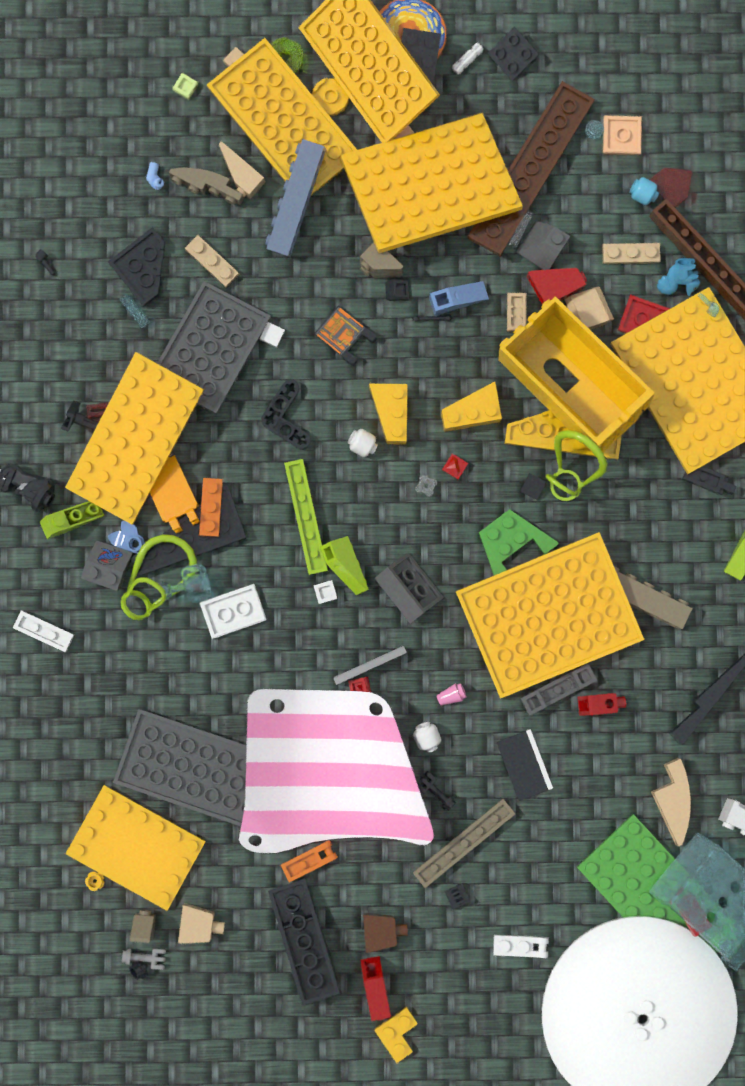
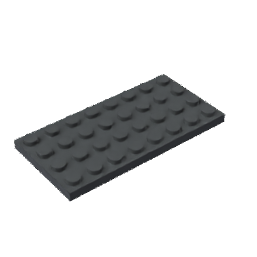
M138 709L113 783L241 826L245 807L247 745Z

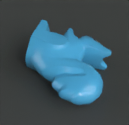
M677 259L675 264L668 270L667 276H662L658 280V290L662 294L671 295L677 291L678 285H686L687 295L690 296L700 286V280L697 279L699 278V275H697L698 271H691L696 268V265H694L695 259Z

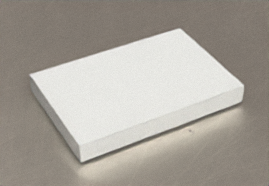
M255 584L200 602L212 639L267 620Z

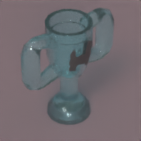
M201 564L186 566L181 570L180 574L184 580L183 583L170 585L168 582L162 581L166 600L172 596V593L183 590L187 592V598L192 603L206 601L212 596L208 572ZM200 572V573H197V574H194V575H191V576H188V575H187V574H190V573ZM206 592L198 595H193V593Z

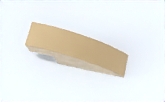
M676 758L664 764L671 783L653 790L651 793L675 845L681 846L688 829L691 798L685 768L682 760Z

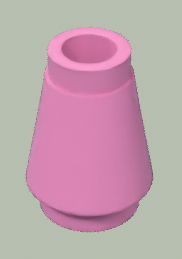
M455 683L437 695L441 706L461 702L464 698H467L461 683Z

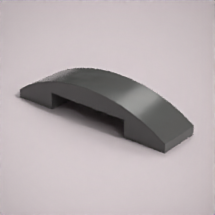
M586 664L520 699L530 716L596 682L597 679L590 665Z

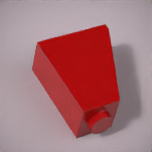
M578 268L534 270L527 274V279L542 305L548 299L552 300L555 296L562 301L584 289L586 286L585 282H587L582 271L579 272Z
M380 956L361 959L363 981L371 1021L390 1018L391 1014Z

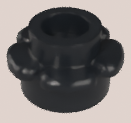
M135 961L129 967L134 979L145 978L147 969L142 962Z

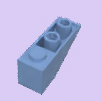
M483 281L445 288L432 292L429 296L435 316L489 300Z

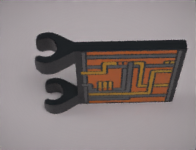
M339 305L314 333L315 336L333 349L351 366L357 363V359L348 351L363 335L370 343H374L377 340L376 334L363 326Z

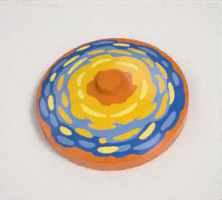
M394 0L380 10L381 15L400 41L403 28L440 33L438 60L446 43V26L441 14L435 7L424 0Z

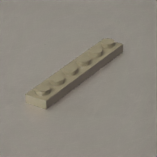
M501 799L413 871V874L426 888L515 815L514 811L504 799Z

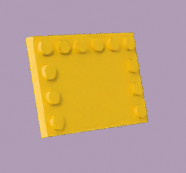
M104 785L68 848L66 855L168 911L206 841Z

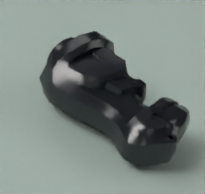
M10 463L0 469V491L9 493L16 486L15 494L23 496L29 501L33 511L40 512L45 507H49L54 501L55 485L51 480L39 475L23 472L17 464Z

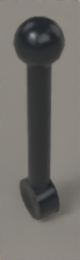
M450 314L445 316L412 317V321H451L452 319Z

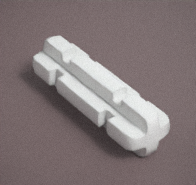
M479 43L474 44L472 49H469L459 59V62L457 61L452 66V70L456 74H460L464 68L476 59V56L483 52V47Z

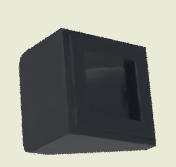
M391 279L385 282L386 300L409 299L408 280Z
M529 473L520 492L537 500L546 481Z

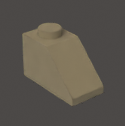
M140 910L139 913L134 915L130 935L131 942L150 943L153 940L156 914H151L150 910Z

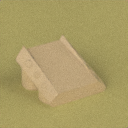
M595 287L564 299L566 307L590 330L614 320L600 287Z

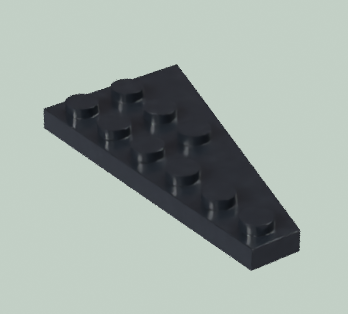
M228 484L222 487L219 537L199 536L200 522L192 525L187 515L179 521L183 531L176 534L171 527L162 534L174 535L185 540L193 549L195 556L246 539ZM201 505L194 509L199 518V521L201 517ZM162 542L156 544L147 551L137 576L139 577L187 560L188 556L180 546L174 543ZM137 554L134 555V556L131 558L132 563H133V566H134V563H135V559H136Z

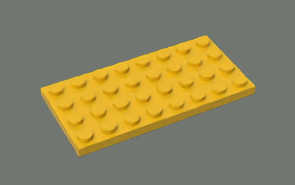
M325 0L298 27L382 143L393 140L440 96L371 0Z
M266 38L207 84L208 89L284 181L290 179L291 172H289L292 161H296V147L298 143L302 142V139L325 146L326 152L311 195L344 169L341 155L357 150Z
M135 352L65 488L124 521L134 524L205 389L142 354Z

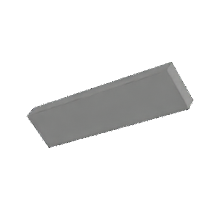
M403 646L334 677V681L338 685L406 654V649Z

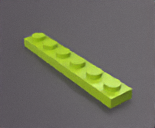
M303 459L286 462L284 465L308 573L312 575L328 571L320 548L322 543Z

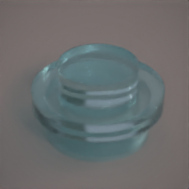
M598 120L589 121L585 127V133L591 139L600 138L604 132V126Z

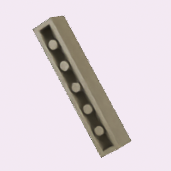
M614 566L630 606L678 630L683 629L693 609L688 606V602L682 599L676 601L671 598L672 595L663 590L658 592L654 590L653 585L647 582L642 584L636 581L637 577L629 573L624 575L619 572V568Z

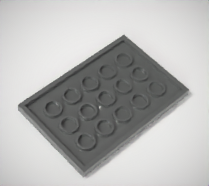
M204 281L157 363L205 389L197 405L217 415L271 316Z

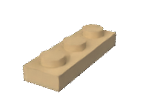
M199 235L185 247V250L226 288L239 275Z
M660 243L603 244V264L660 263Z

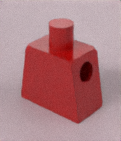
M616 693L577 696L579 716L618 713V708L626 707L625 697H617Z

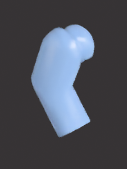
M150 162L146 179L152 188L159 190L164 186L163 179H160L157 175L159 164Z

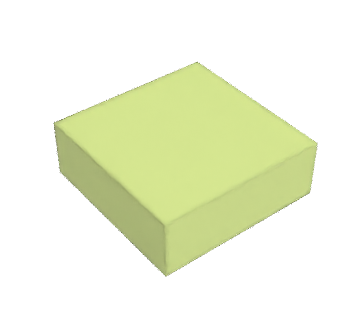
M182 73L172 89L189 100L199 84Z

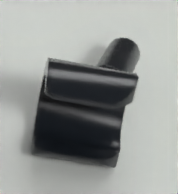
M40 249L35 257L53 275L55 272L48 262L45 261L48 255Z

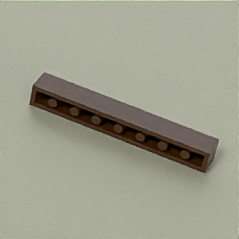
M665 199L651 212L649 218L686 258L695 259L694 265H696V269L745 320V283L678 210Z

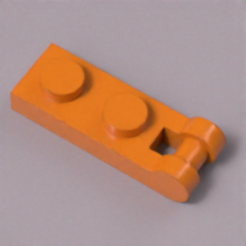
M330 840L281 864L288 881L291 882L337 859L338 856L336 852L333 853ZM322 850H324L326 854V857L323 859H321L318 853Z

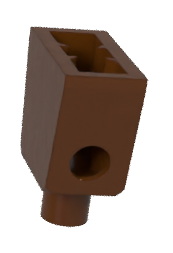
M363 913L366 953L397 946V936H408L407 924L395 925V916Z

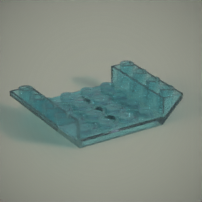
M697 832L651 888L649 893L662 905H667L723 955L721 957L722 960L733 970L737 971L745 961V869L719 845ZM734 881L739 885V890L736 893L731 890V884ZM723 896L727 900V905L724 908L720 907L718 903L720 897ZM709 912H713L715 915V920L712 923H709L706 918Z

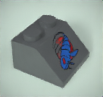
M96 540L86 560L81 579L116 591L120 590L133 552Z

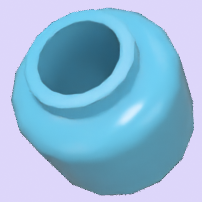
M644 177L639 180L636 179L630 189V193H632L631 198L643 205H648L651 201L655 202L659 195L657 184Z

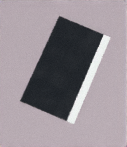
M531 729L497 742L518 801L553 789Z

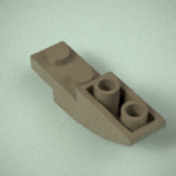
M175 168L169 171L172 182L180 186L184 184L188 187L189 191L195 194L201 193L204 195L206 190L209 189L208 192L215 196L221 195L225 197V201L232 205H235V203L241 205L244 200L242 193L229 187L231 185L230 179L220 174L197 168Z

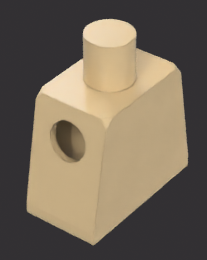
M185 903L182 909L178 943L210 942L212 933L224 934L225 922L214 921L215 912Z

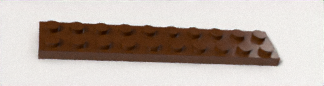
M563 81L561 82L508 169L510 178L523 205L522 210L475 224L468 235L469 240L499 257L502 255L594 103V98Z

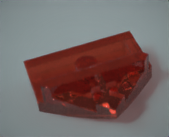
M663 168L649 180L657 184V190L664 200L667 199L674 207H677L690 194L689 190L693 171Z

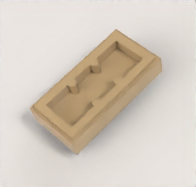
M507 293V332H514L518 326L526 325V293Z

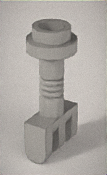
M153 948L152 954L131 953V949L123 950L122 962L126 963L125 965H129L130 961L151 962V969L163 970L165 965L157 964V961L165 962L166 957L158 956V953L166 954V949Z

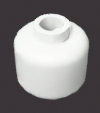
M364 429L354 430L348 440L350 450L362 457L373 454L377 448L375 443L376 437Z
M424 722L415 727L416 730L413 733V737L420 750H427V752L435 751L438 748L437 745L441 742V736L436 725Z

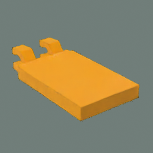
M174 455L168 458L150 494L164 523L169 522L173 531L177 534L183 531L177 517L187 514L192 525L200 521L194 510L199 505Z

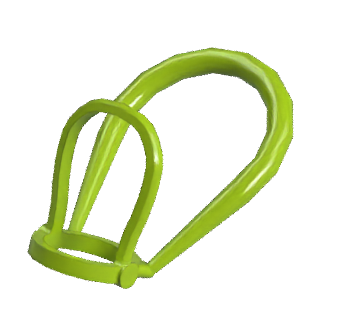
M565 430L560 431L555 436L554 449L558 471L553 475L546 474L545 477L550 481V489L557 499L570 501L580 495L581 489L585 485L606 473L607 460L598 445L589 437L579 432ZM564 438H572L582 442L592 450L598 459L599 469L584 482L581 481L575 472L562 468V440ZM563 473L572 474L578 482V489L572 491L556 480L557 477ZM554 485L572 496L568 498L559 496L554 489Z
M159 535L150 538L141 546L135 559L127 592L121 597V608L128 617L134 620L148 618L154 609L161 606L165 600L180 592L192 582L197 569V559L191 546L185 540L174 535ZM162 542H171L180 546L186 552L189 559V571L186 577L167 593H165L163 587L152 579L142 577L135 580L147 551L154 545ZM139 582H146L154 586L161 593L162 597L152 604L143 593L135 591L133 588ZM130 595L137 596L144 601L146 605V613L144 615H136L128 609L126 599Z

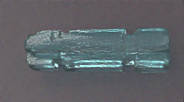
M128 294L121 297V303L124 307L126 306V309L135 321L137 320L141 328L146 327L149 324V320L146 316H143L142 311L132 302L131 297Z

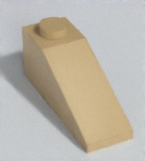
M221 141L219 147L237 188L236 191L242 193L243 197L247 196L251 199L265 184L264 177Z

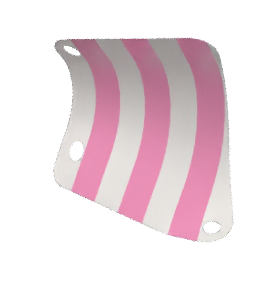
M279 689L256 690L249 696L245 807L239 841L244 848L258 853H278L316 841L351 837L390 838L419 845H427L432 841L433 829L390 706L383 698L374 693L359 691ZM275 699L283 701L285 705L284 710L280 713L271 711V701ZM373 702L381 704L383 707L382 714L378 716L373 715L369 710V706ZM252 835L261 837L262 842L259 846H253L249 843V838Z

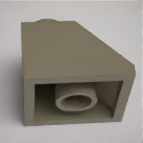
M374 242L360 256V270L366 276L371 275L373 278H400L403 275L404 266L388 251L378 254Z

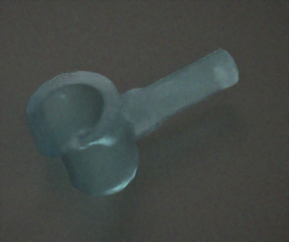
M700 293L698 297L709 306L706 312L710 316L716 317L719 312V305L709 301Z

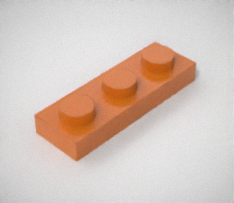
M203 478L199 536L219 537L223 479Z

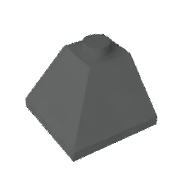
M536 221L516 253L542 270H550L570 236L555 226Z

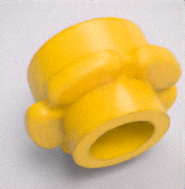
M95 871L90 872L85 879V884L91 891H97V889H101L104 886V876Z

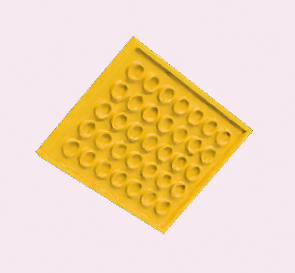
M483 113L341 155L342 164L378 254L517 212L523 208Z
M709 287L610 343L618 358L655 392L648 409L687 475L745 442V346Z
M600 532L456 591L500 699L644 640Z

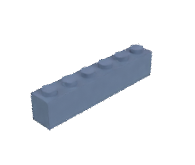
M302 139L301 143H298L295 154H297L296 161H292L289 172H291L290 179H287L284 184V197L280 198L278 202V215L274 216L272 220V233L268 234L265 245H267L266 249L291 257L326 152L325 146Z

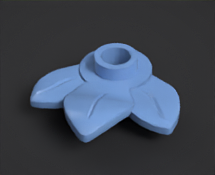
M126 521L121 522V531L108 535L111 544L133 553H138L141 546L145 543L144 538L138 535L137 527ZM135 540L139 542L137 548L133 546V541Z

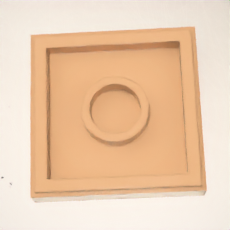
M604 116L603 154L640 155L642 117Z

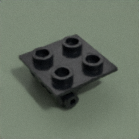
M515 26L488 52L489 56L511 81L530 63L533 64L539 55Z

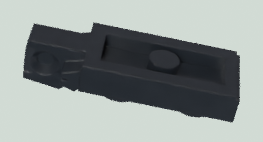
M704 466L688 475L685 471L682 480L720 495L723 492L732 495L737 487L728 483V478L725 475Z

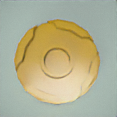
M335 78L322 79L313 88V97L329 116L338 115L347 107L349 97Z

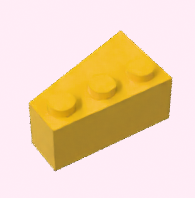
M495 382L442 409L441 417L444 432L499 423L502 417Z
M369 384L386 443L406 444L407 384Z

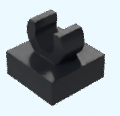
M462 883L444 891L453 910L470 902Z

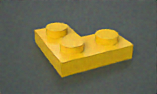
M407 1006L374 1029L396 1063L413 1052L402 1036L418 1024Z

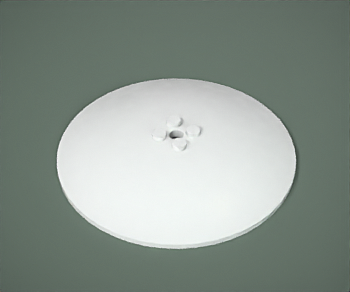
M631 916L618 918L600 924L584 933L558 959L549 976L543 995V1034L553 1062L571 1086H707L723 1067L734 1042L737 1027L736 995L731 978L721 959L699 936L694 937L689 929L672 921L657 917ZM641 1014L648 1016V1020L644 1024H640L637 1021Z

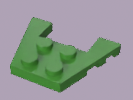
M510 509L479 532L493 575L506 571L507 569L501 562L531 539H533L544 555L559 544L556 540Z

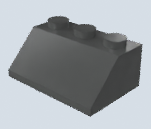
M409 552L375 577L376 581L409 623H412L444 598Z

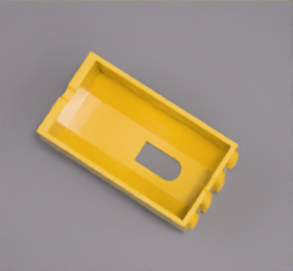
M555 296L552 300L548 299L545 301L538 313L534 312L527 319L529 323L527 325L518 326L510 339L505 338L500 343L498 360L569 430L589 437L599 448L606 450L639 419L642 410L645 411L651 405L655 392ZM550 359L558 360L579 382L566 393L544 371L546 361Z

